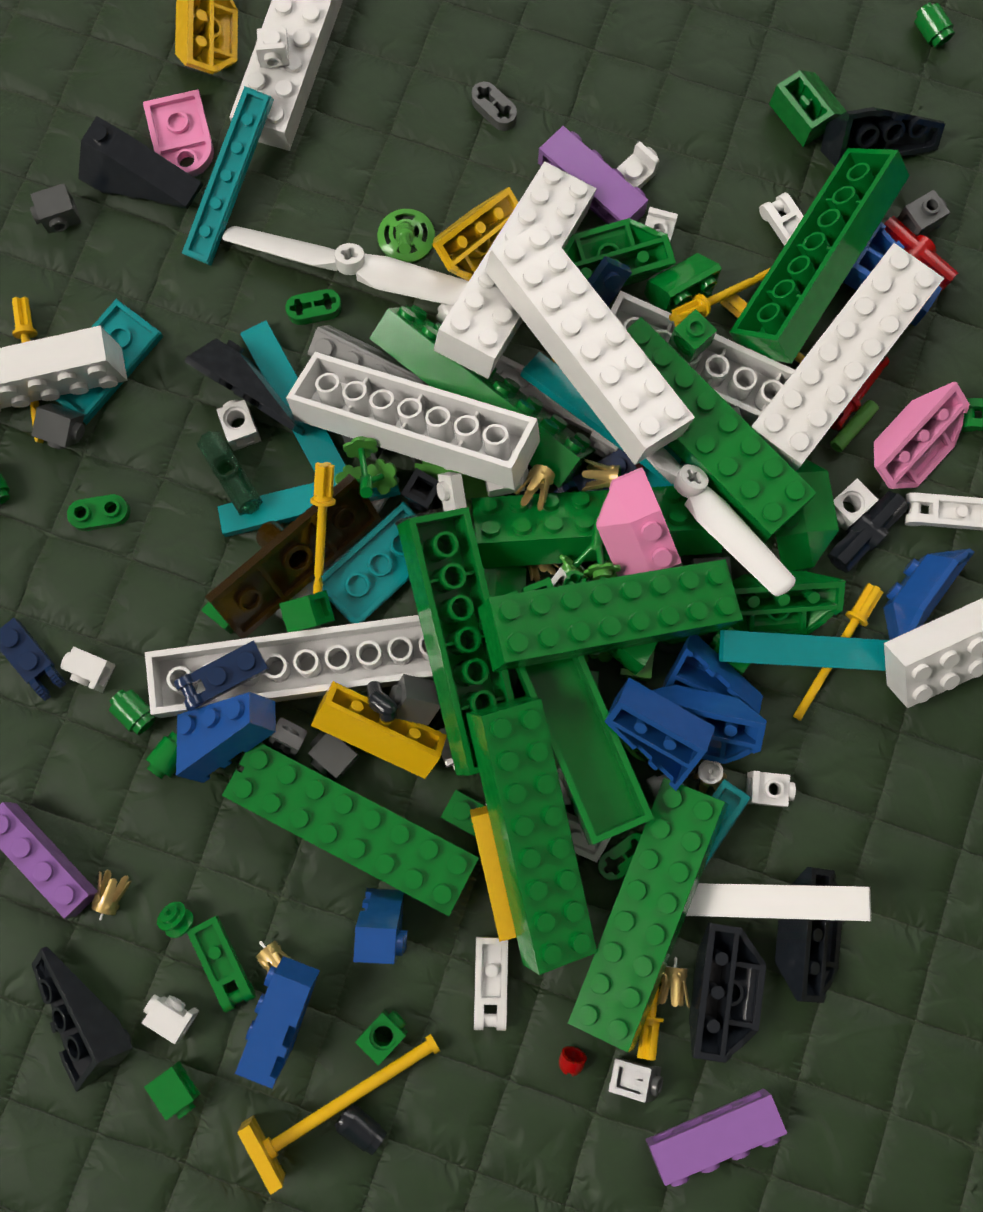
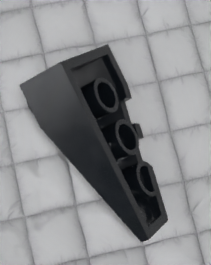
M875 107L847 111L826 124L820 151L835 167L847 148L899 150L901 157L938 150L945 123L940 120Z
M96 116L81 140L78 179L103 194L113 195L114 193L125 195L130 199H147L157 204L188 209L203 186L202 182Z
M215 338L186 357L184 362L210 379L232 390L234 394L257 406L259 410L302 436L305 433V429L294 419L291 411L254 363L242 355L245 350L231 340H228L227 344Z
M48 947L40 949L31 965L43 1002L51 1004L53 1022H50L53 1033L58 1031L60 1033L65 1049L59 1052L61 1061L77 1092L122 1063L133 1048L131 1037L128 1031L123 1029L119 1019Z

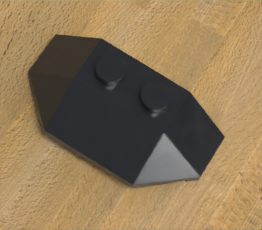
M807 867L791 884L838 886L835 881V870ZM778 920L775 963L796 1001L825 1002L826 992L832 986L839 969L842 920Z
M708 923L698 948L689 1013L693 1058L726 1063L735 1052L742 1048L759 1031L767 964L741 927Z

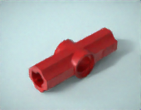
M894 216L884 223L886 232L895 242L899 240L905 247V251L944 278L939 284L942 288L941 292L959 274L936 253V246L931 239L924 235L916 236Z

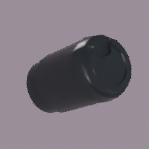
M355 1104L348 1106L334 1125L340 1135L370 1155L374 1154L387 1134L378 1122Z

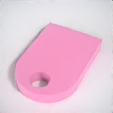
M199 89L143 102L154 152L193 177L203 173L212 162L214 148ZM186 157L194 159L191 166H180L182 159Z

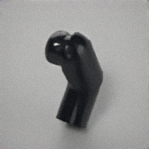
M371 681L366 688L370 708L379 713V718L383 722L394 721L397 717L396 711L398 710L396 702L383 693L380 682Z

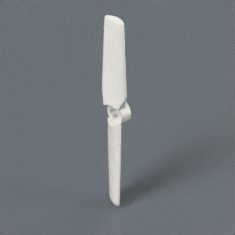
M239 226L229 227L222 236V239L226 242L309 266L333 271L338 270L344 275L356 274L357 281L374 289L451 306L455 304L469 282L388 256L364 254L363 249L354 243L342 244L334 250L325 246Z
M664 447L646 458L671 484H674V488L678 493L688 498L684 505L696 521L774 596H781L787 593L795 585L796 579L732 507L707 486L709 482L708 476L701 468L690 464L682 467Z

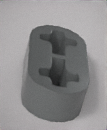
M483 81L475 84L471 92L473 107L496 129L501 131L512 129L517 120L516 106L490 82ZM488 94L489 101L486 98L480 100L479 95L486 96ZM499 112L503 115L509 113V118L504 116L500 119Z

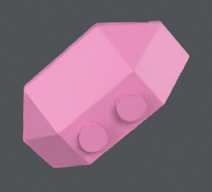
M951 382L912 400L874 441V467L888 488L918 487L955 447L963 426L964 413L968 412L970 406L957 382Z
M643 467L612 479L609 492L598 516L596 527L613 565L621 566V570L616 572L617 576L683 566Z

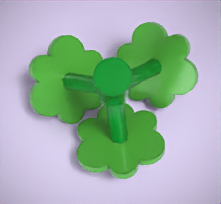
M360 436L343 445V450L346 452L347 457H357L360 461V466L353 468L351 465H345L343 472H339L335 476L336 485L350 474L358 481L360 495L363 498L371 497L373 488L377 487L379 493L387 494L391 491V488L397 485L398 481L395 477L397 469L394 464L378 459L375 463L367 466L366 458L370 457L371 453L378 451L376 439Z
M598 518L594 520L591 544L575 561L567 555L561 554L559 556L564 564L562 569L566 572V575L569 571L576 570L583 573L584 577L582 579L586 578V581L589 578L594 581L618 577L616 572L621 570V566L613 565L611 560L606 562L603 551L604 543L596 527ZM596 550L597 562L590 565L588 569L583 570L580 565Z

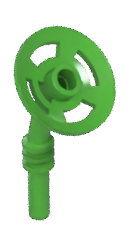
M399 209L388 214L380 223L377 233L378 244L385 256L408 263H415L425 258L432 250L435 230L429 218L423 213L414 209ZM402 215L414 216L413 220H396V217ZM425 224L428 232L426 242L422 241L423 228L421 225ZM387 226L389 227V244L385 240V229ZM416 227L419 230L418 237L415 236L414 228ZM394 228L396 229V238L393 236ZM414 245L417 251L410 253L411 246Z

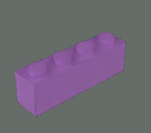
M562 126L539 148L538 164L540 166L545 161L597 188L589 209L606 224L627 218L638 221L645 214L648 199L644 192L627 182L618 169H612L604 162L602 156L596 150L589 149L577 133L570 132Z
M2 802L0 804V849L64 919L76 917L93 901L97 890L17 803Z
M761 1089L645 1140L664 1185L671 1184V1186L675 1187L689 1181L690 1175L699 1171L709 1173L720 1167L719 1163L729 1158H732V1160L745 1158L750 1154V1149L757 1146L769 1147L775 1145L780 1141L781 1136L787 1134V1131L772 1095L767 1090Z

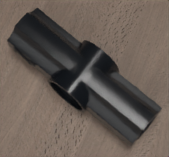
M889 490L869 512L866 511L848 529V534L830 551L827 556L831 563L838 570H842L845 573L849 572L868 551H872L889 533L888 529L909 508L906 500L898 493Z

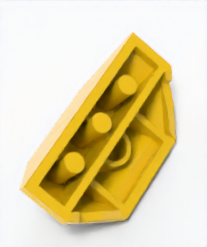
M177 0L175 55L185 66L212 75L237 62L238 9L234 1Z
M510 187L505 188L470 210L434 238L432 245L449 272L466 281L471 279L518 204Z

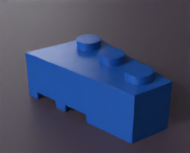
M882 221L843 281L844 284L856 291L893 243L902 249L905 248L899 240L895 242L886 232V226ZM940 286L936 288L910 322L912 325L916 326L929 311L942 290Z
M698 635L688 636L665 678L663 687L675 684L738 697L756 713L760 714L763 695L730 664L720 662L719 654Z
M631 678L627 679L615 697L605 719V723L633 750L638 748L649 759L648 765L654 770H661L670 779L669 785L675 791H677L707 752L715 726Z
M247 692L178 714L176 776L204 783L210 779V774L219 767L225 768L232 763L231 759L242 751L248 752L275 733V701Z
M366 888V898L362 902V908H365V911H360L355 927L353 962L395 964L399 956H403L407 949L408 931L402 930L404 892L400 890Z
M283 956L277 968L270 967L264 981V986L268 988L266 994H261L256 1005L255 1013L258 1015L256 1020L252 1021L245 1039L248 1041L236 1069V1075L273 1089L293 1050L320 970Z

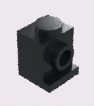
M416 468L401 495L408 499L407 503L413 508L422 512L424 509L433 512L440 500L437 494V483L439 481Z

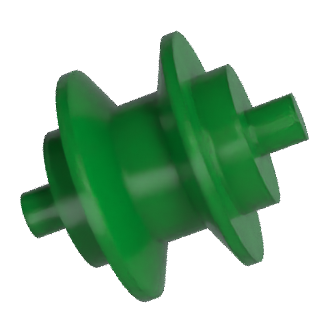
M172 902L160 912L157 918V926L162 931H165L168 937L179 938L191 928L194 916L190 910L185 908L183 903Z

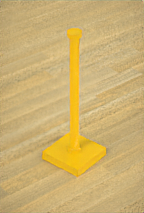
M429 1034L425 1037L426 1041L273 1139L265 1137L254 1115L243 1121L237 1133L270 1195L283 1187L285 1172L277 1159V1156H279L278 1151L432 1052L434 1054L440 1052L432 1035Z

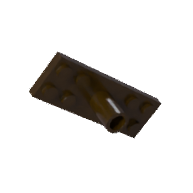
M350 474L333 487V498L336 500V504L327 507L324 570L382 521L369 498H363L360 495V485L356 478ZM312 505L286 528L277 521L264 523L256 535L257 543L262 548L205 596L240 639L248 637L280 609L279 603L289 601L315 579L314 566L318 506Z

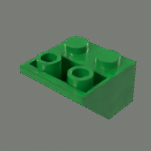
M799 70L777 84L769 103L802 147L823 135L827 123L847 112L816 72Z
M696 253L649 279L644 294L652 305L672 314L671 310L691 301L697 294H703L707 298L712 296V291L718 283L717 279L722 268L719 263Z

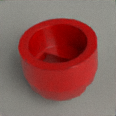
M573 1046L564 1047L559 1057V1067L563 1074L567 1075L570 1073L572 1076H576L583 1070L587 1057L579 1048Z

